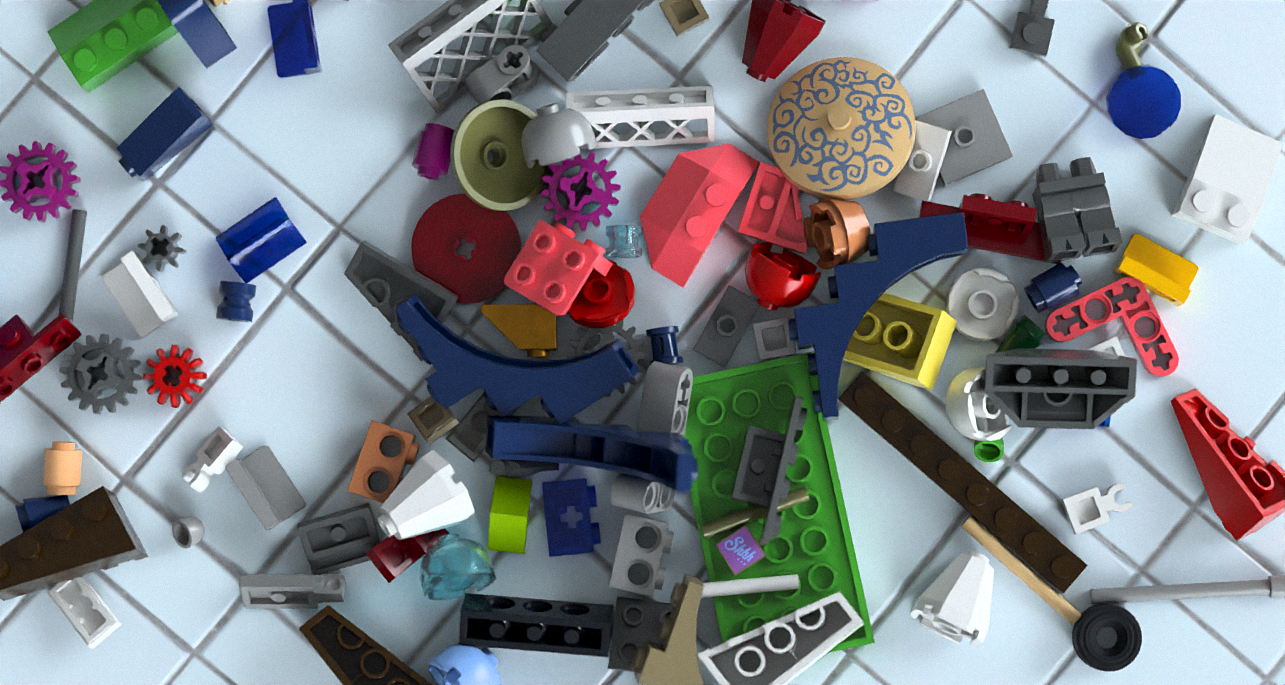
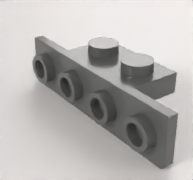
M795 396L792 400L784 434L750 425L747 427L731 499L766 508L759 545L766 546L771 538L777 539L782 517L776 516L779 501L786 502L790 488V480L785 479L787 466H794L799 448L798 444L793 443L796 429H803L807 415V409L801 407L803 397Z

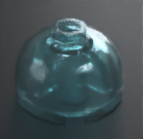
M447 534L438 538V544L429 548L422 558L419 568L424 596L428 594L431 600L463 597L466 594L465 589L476 585L478 592L490 586L496 580L494 567L487 550L480 543L472 539L459 538L458 534Z

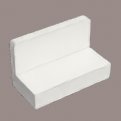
M132 250L120 259L123 263L103 275L102 280L139 336L146 337L179 315V313L147 265L142 262L143 259L139 253Z

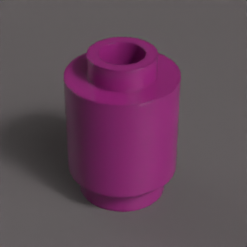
M426 123L425 130L420 131L412 161V166L418 169L417 175L431 180H438L439 175L448 174L451 162L450 153L454 135L453 129L439 124Z

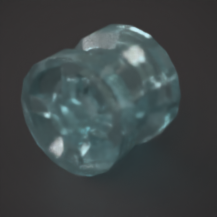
M616 225L606 227V235L609 237L606 257H642V248L638 245V238L642 235L641 226Z

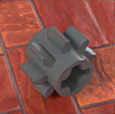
M165 225L161 226L160 233L157 234L147 229L146 235L149 238L146 244H138V247L146 250L147 253L142 262L148 265L154 260L157 261L156 269L159 272H163L165 264L170 263L176 268L179 267L175 259L178 254L186 253V250L178 247L177 244L182 235L174 233L169 237L168 227ZM159 241L165 244L169 243L166 247L168 254L165 257L160 254L155 255L159 250L156 245Z

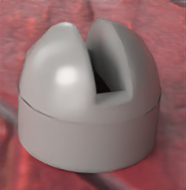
M183 517L172 524V534L177 544L187 549L202 540L204 525L196 517Z

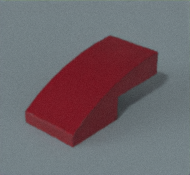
M444 528L402 540L392 535L391 537H386L367 552L366 555L387 582L390 583L450 534Z

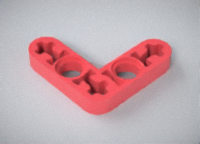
M1134 277L1121 278L1050 313L1045 320L1044 329L1047 336L1055 342L1062 343L1120 317L1145 370L1155 377L1167 376L1173 373L1178 366L1179 358L1177 351L1145 286ZM1123 284H1126L1128 288L1135 287L1137 294L1133 296L1134 303L1130 304L1128 299L1114 305L1119 311L1113 313L1112 303L1104 292L1109 290L1110 297L1112 298L1123 292ZM1096 299L1103 303L1105 314L1100 320H1092L1086 315L1085 305L1089 300ZM1076 306L1078 316L1086 327L1080 329V324L1077 322L1067 328L1068 335L1064 336L1061 331L1055 333L1052 328L1057 323L1055 317L1060 316L1062 320H1066L1074 316L1075 313L1071 308ZM1142 316L1150 318L1154 323V332L1147 338L1139 336L1134 329L1136 320ZM1159 336L1163 343L1157 344L1156 347L1161 355L1167 353L1170 358L1165 363L1167 369L1164 371L1161 366L1154 367L1151 361L1156 358L1153 348L1150 347L1145 351L1142 344L1153 342Z

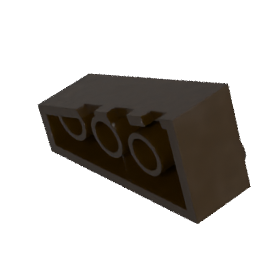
M101 486L1 545L0 599L5 601L48 588L51 584L65 580H74V578L82 577V575L101 569L107 570L117 567L120 563L133 559L137 561L148 557L117 496L104 486Z
M329 605L299 628L302 635L342 685H432Z

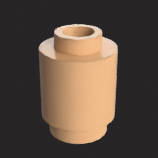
M53 441L52 448H45L43 484L47 485V494L76 495L77 486L81 485L82 450L75 449V442Z

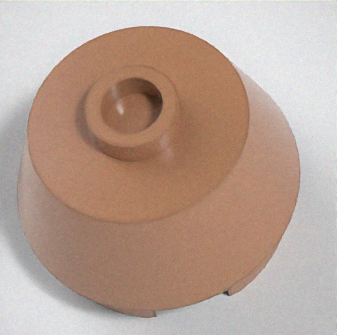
M824 197L818 203L808 206L811 210V216L804 218V234L808 248L815 246L821 258L816 263L820 268L826 270L838 265L851 264L869 250L868 236L871 235L870 225L863 208L857 202Z

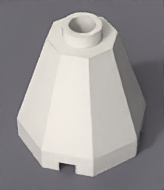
M432 450L421 457L379 508L381 516L378 518V522L387 536L391 537L394 535L397 539L402 540L458 525L475 512L466 487L462 481L457 484L451 477L455 471L436 451Z
M969 551L968 554L960 553L915 601L909 615L915 619L920 614L923 616L920 622L922 626L953 642L961 643L963 637L971 639L969 646L978 647L983 642L989 628L994 569L988 564L989 559L975 551Z

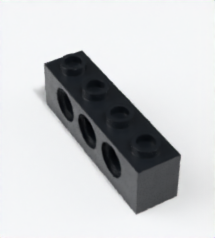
M466 593L460 610L459 645L608 657L612 635L613 605Z

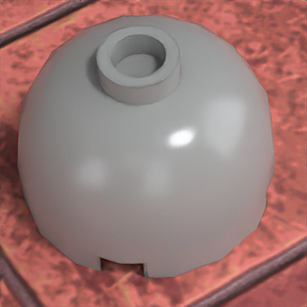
M557 103L536 109L538 116L527 122L521 135L522 153L528 168H533L537 159L540 166H544L581 154L579 147L584 146L586 143L589 150L598 145L589 121L576 110L571 108L559 109Z

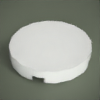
M976 268L963 273L952 283L946 294L945 310L948 315L957 321L955 330L958 334L969 340L986 342L1001 337L1010 329L1012 323L1018 317L1020 300L1015 287L1007 276L994 269Z

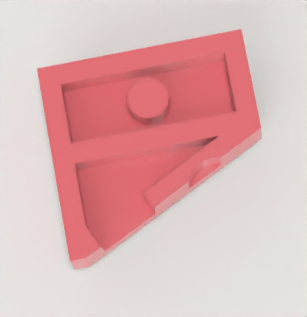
M760 162L738 233L805 255L807 242L804 234L798 187L793 185L778 167Z

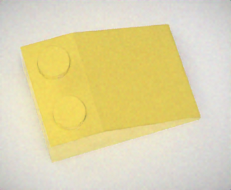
M884 293L867 310L853 332L843 360L893 379L933 390L957 321L941 309Z

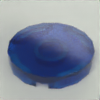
M1148 64L1132 66L1120 72L1111 83L1106 96L1107 112L1113 124L1124 134L1138 139L1154 138L1162 134L1168 127H1171L1177 120L1181 109V93L1174 79L1161 68Z

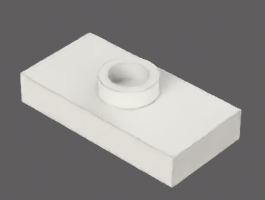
M915 120L916 135L914 146L908 161L897 176L893 191L930 202L952 131Z
M83 575L82 577L74 578V580L58 582L47 591L48 595L78 634L92 649L122 625Z

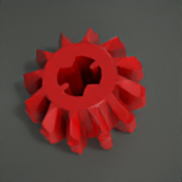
M171 345L170 357L163 349L159 348L156 350L160 362L158 363L151 359L146 361L149 367L155 369L154 373L143 374L144 380L155 381L154 384L146 389L147 393L152 395L160 391L157 397V403L160 405H164L170 397L171 406L179 408L181 396L187 404H192L194 399L189 391L193 390L199 394H202L204 391L202 386L195 384L196 379H207V373L195 372L197 368L204 364V361L201 358H197L190 362L193 356V350L190 348H186L180 356L179 346ZM172 368L178 371L182 369L183 374L179 376L181 383L178 385L173 382L168 383L167 379L172 376L170 372Z

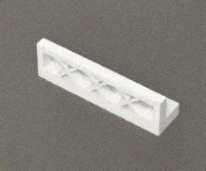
M713 86L566 93V108L580 112L589 121L590 125L597 129L594 135L598 145L595 148L715 143ZM691 119H707V131H690L685 125ZM654 121H665L671 126L665 133H654L648 128ZM624 122L634 127L628 135H618L611 130L617 123ZM584 144L579 149H589L588 144Z

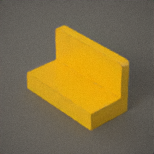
M1135 233L1126 246L1114 272L1123 277H1134L1141 281L1147 290L1180 306L1185 304L1191 292L1189 287L1199 267L1142 235Z

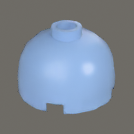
M457 643L446 647L428 662V665H431L429 672L437 685H501L500 674L495 667L498 664V660L486 647L479 650L475 646L459 645Z

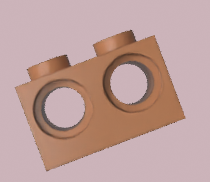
M371 420L347 491L384 503L403 480L402 477L406 465L413 466L420 447L419 444L414 443L416 435ZM395 436L401 442V451L397 456L389 458L383 453L382 444L386 438ZM378 471L386 473L389 478L388 488L381 493L375 492L370 486L371 476Z

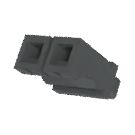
M1091 157L1071 161L1069 165L1071 178L1061 179L1057 163L1042 164L1036 170L1037 187L1032 195L1037 209L1046 263L1076 259L1081 254L1083 257L1116 252L1123 241L1120 229L1116 227L1109 194L1105 186L1104 172H1096Z

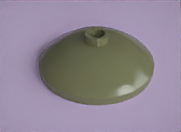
M511 100L487 101L475 106L466 113L456 127L450 153L454 176L462 191L473 202L484 208L494 211H508L521 208L533 201L546 185L542 182L543 176L550 175L551 171L548 168L550 164L540 166L537 159L533 168H528L522 153V130L527 122L537 117L526 106ZM488 151H491L493 154L491 163L487 160Z

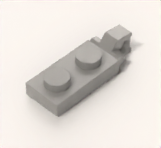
M257 573L255 575H240L239 588L246 609H318L319 603L344 602L346 582L344 575L329 573L324 576L301 573L291 575Z

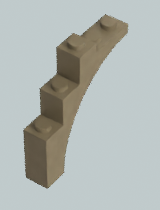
M684 574L682 582H676L670 597V604H673L669 619L664 617L659 627L658 639L661 640L660 644L646 640L643 649L638 648L636 650L631 670L635 671L634 676L639 684L705 685L700 673L696 649L697 612L704 587L699 578Z

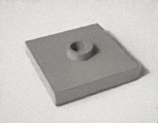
M984 89L915 118V120L952 131L939 172L944 186L1013 157Z

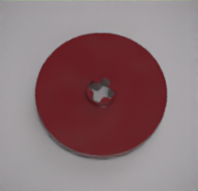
M465 193L447 196L430 206L419 219L413 232L411 243L412 261L415 270L458 295L459 298L456 303L461 304L482 302L507 287L504 283V278L522 249L519 230L507 211H494L484 208L473 202ZM463 238L468 243H475L476 249L471 251L472 258L470 259L465 254L459 255L457 252V248L462 246L461 240Z

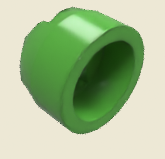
M1003 438L993 441L975 440V456L983 462H996L1000 460L1004 454Z

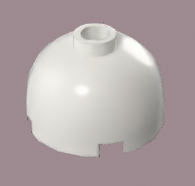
M985 366L966 369L951 381L947 389L945 407L949 422L957 432L971 439L979 441L1001 439L1012 425H1006L1009 417L984 392Z

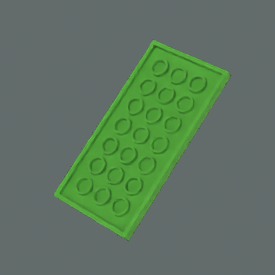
M812 352L693 377L684 437L688 439V444H691L694 458H696L698 463V475L696 481H692L690 495L709 582L798 574L799 589L712 597L722 644L839 591L862 619L864 625L829 652L875 643L827 421H823L822 412H814L812 391L819 390L817 375L810 376L807 354ZM795 396L803 397L801 407L807 409V415L803 429H796L793 443L799 445L794 466H787L785 479L790 480L789 492L805 486L810 500L777 512L776 516L782 517L777 539L771 538L766 546L760 545L766 556L734 576L715 544L742 526L705 539L700 525L753 506L752 504L731 499L747 427L750 425L784 434L792 400ZM764 517L746 524L758 543Z

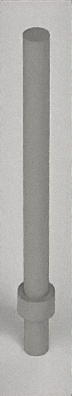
M1271 575L1266 580L1090 589L1091 604L1264 594H1269L1270 598L1285 597V576Z

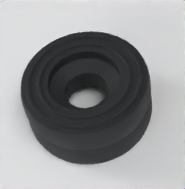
M1098 604L1089 607L1081 613V617L1075 622L1073 627L1072 643L1076 654L1086 665L1100 671L1111 672L1123 669L1134 661L1141 648L1142 632L1138 621L1128 610L1113 604ZM1103 627H1111L1117 633V641L1111 648H1102L1097 642V633Z

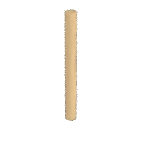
M971 515L962 523L961 527L1071 625L1081 617L1082 614Z

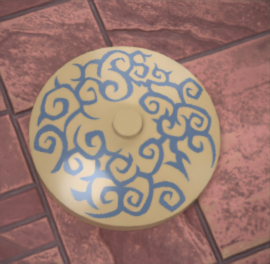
M850 57L821 60L795 73L785 82L775 96L767 121V136L770 150L782 174L793 185L808 194L820 198L840 200L855 199L869 195L891 182L908 161L916 135L913 106L906 90L897 78L875 63Z

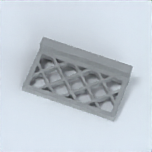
M448 0L389 43L388 46L435 112L439 113L469 91L465 85L469 74L463 73L466 59L480 60L478 67L483 66L500 53L492 52L496 38H510L507 47L510 45H520L526 49L539 40L541 35L553 25L538 0H521L519 7L506 6L508 0ZM489 14H494L490 28H476L480 20ZM503 15H517L512 30L499 29ZM526 16H538L542 21L529 31L522 30ZM458 36H464L460 50H446L447 44ZM473 36L487 37L483 51H469ZM428 58H434L430 72H418L415 70L417 66ZM443 58L457 59L453 73L439 72ZM436 81L450 82L448 90L435 99L433 92Z

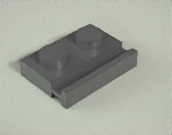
M369 503L297 523V529L311 567L312 575H322L370 561L366 553L380 543L378 530Z

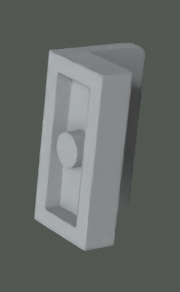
M263 445L244 459H237L225 467L265 530H271L306 506V502L267 445Z

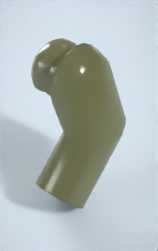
M1140 22L1128 24L1122 30L1116 45V54L1130 79L1147 71L1138 52L1143 40L1147 39L1148 30Z

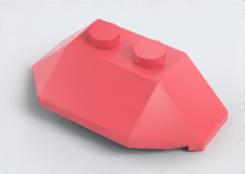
M729 143L679 153L640 215L652 269L684 288L760 162Z

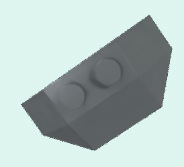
M1017 348L987 354L984 392L1018 427L1094 429L1114 414L1121 406L1135 397L1137 359L1095 350Z

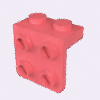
M539 219L507 272L504 283L512 290L555 315L564 316L592 270L606 276L613 264L603 256L606 250L596 243L586 239L583 244L574 239L576 233L557 222L553 227Z

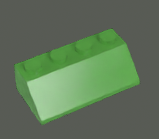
M94 0L47 31L59 55L79 85L87 92H91L179 33L157 0Z

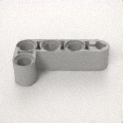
M657 361L651 363L645 376L637 432H673L685 435L693 385L691 369ZM620 473L615 478L611 489V502L614 506L647 514L666 511L671 506L675 496V491L662 484L625 473Z

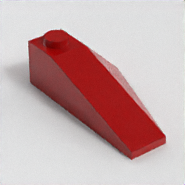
M1197 389L1173 398L1171 404L1213 510L1222 521L1224 528L1231 533L1234 539L1238 541L1258 531L1285 512L1284 470L1273 459L1267 463L1253 450L1256 444L1248 436L1242 439L1229 428V419Z

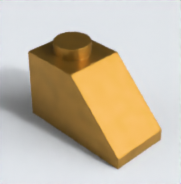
M538 304L481 305V313L520 351H527L528 358L549 357V351H557V315Z

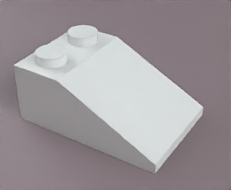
M1215 114L1172 216L1239 245L1248 241L1262 208L1283 143Z

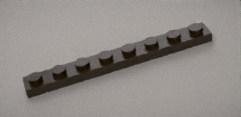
M863 371L838 398L852 413L1061 593H1064L1088 566Z

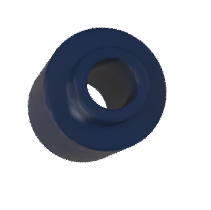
M1060 262L1031 279V284L1024 287V291L1038 313L1044 310L1049 312L1079 295L1078 286L1082 284V281L1072 265L1065 267Z

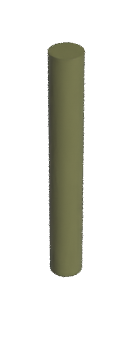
M805 486L788 492L786 502L779 501L777 512L810 500ZM753 505L702 524L700 527L704 538L708 539L765 517L766 508Z

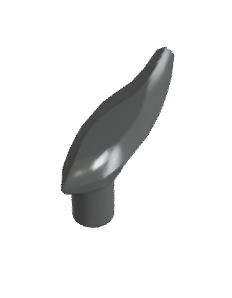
M500 459L493 461L488 471L503 477H528L541 471L559 470V463Z

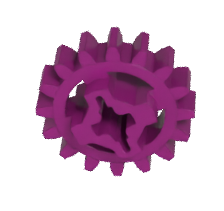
M33 141L32 150L30 151L24 145H19L20 155L18 157L12 154L7 155L8 160L11 162L10 167L0 166V171L7 175L6 179L0 180V187L8 190L1 196L2 200L5 202L14 201L10 210L13 213H18L24 209L23 218L29 221L34 213H36V217L40 222L46 221L47 213H50L56 219L59 218L58 208L62 206L70 210L72 206L67 201L68 197H78L79 195L77 191L72 189V184L81 182V178L71 175V171L77 167V164L73 161L64 162L68 157V153L63 149L55 155L56 146L52 143H48L43 150L40 142ZM35 158H48L47 161L44 160L40 165H30L28 161ZM19 173L21 177V187L17 190L16 178L17 174ZM60 173H62L63 178L61 190L58 189L57 177ZM36 175L43 177L42 180L46 183L42 189L37 187L36 182L33 180ZM39 198H48L51 201L40 206L30 205Z
M590 152L587 159H582L581 154L574 156L573 160H562L560 167L553 163L549 165L548 168L553 173V176H543L542 182L549 185V189L541 191L540 197L550 199V202L544 206V210L551 211L554 209L556 211L553 219L555 223L564 218L567 220V228L571 229L574 223H579L580 230L585 231L587 222L591 221L597 228L601 225L600 215L608 219L612 216L611 211L607 207L608 205H618L619 200L612 197V193L620 191L621 187L618 184H611V180L617 173L615 170L609 172L604 170L608 162L606 159L597 164L594 162L595 153ZM581 167L579 174L571 178L560 177L568 169ZM593 172H596L603 181L605 191L597 188L592 179ZM585 175V190L590 192V196L584 195L579 200L577 207H575V191L570 190V187H577ZM556 191L564 194L569 204L567 211L558 202ZM590 203L601 205L590 214L580 215L582 208Z

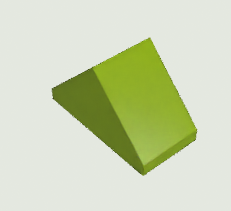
M496 476L489 517L488 550L525 554L533 480Z

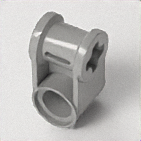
M510 45L483 66L471 72L466 79L465 85L479 104L502 99L513 101L537 83L539 69L536 63L530 60L529 53L523 46ZM512 56L515 62L512 63L509 57ZM524 72L528 77L527 79H524L522 76Z

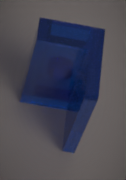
M293 0L290 3L269 6L267 11L278 77L282 79L322 72L311 0Z
M276 197L216 237V241L227 260L245 283L250 282L307 243Z

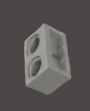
M625 514L609 587L652 597L654 589L662 590L666 568H661L659 565L662 552L670 554L674 532L667 531L669 523ZM645 526L653 528L658 536L656 544L648 549L640 547L636 542L637 531ZM642 563L647 566L650 572L647 582L636 585L629 580L628 569L631 565Z

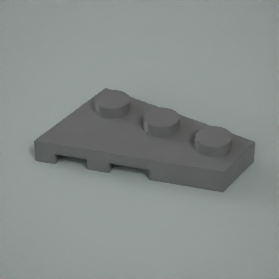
M366 241L360 243L344 273L373 307H376L391 323L390 327L398 336L401 335L413 348V353L420 361H423L418 351L419 344L411 333L407 334L401 328L397 321L398 314L395 308L416 294L431 314L444 324L459 296Z

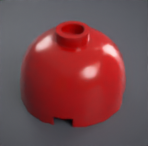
M754 244L747 258L745 279L750 291L759 297L757 300L758 304L769 310L776 311L779 306L784 308L798 306L811 296L821 277V272L815 273L817 266L806 258L783 248L782 253H775L770 251L773 246L772 244Z

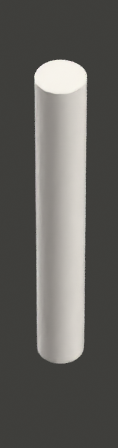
M798 574L702 583L704 587L701 598L799 589Z

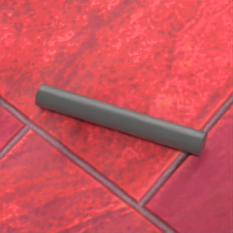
M72 209L58 314L59 316L62 313L68 320H73L87 217V211Z

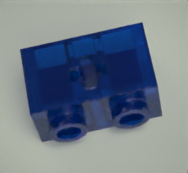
M587 478L542 482L549 557L594 553V545L601 544L599 522L592 523L590 508L597 507L595 485L588 486ZM568 506H574L575 511L583 515V519L576 522V528H570L569 522L562 521V514L568 513Z

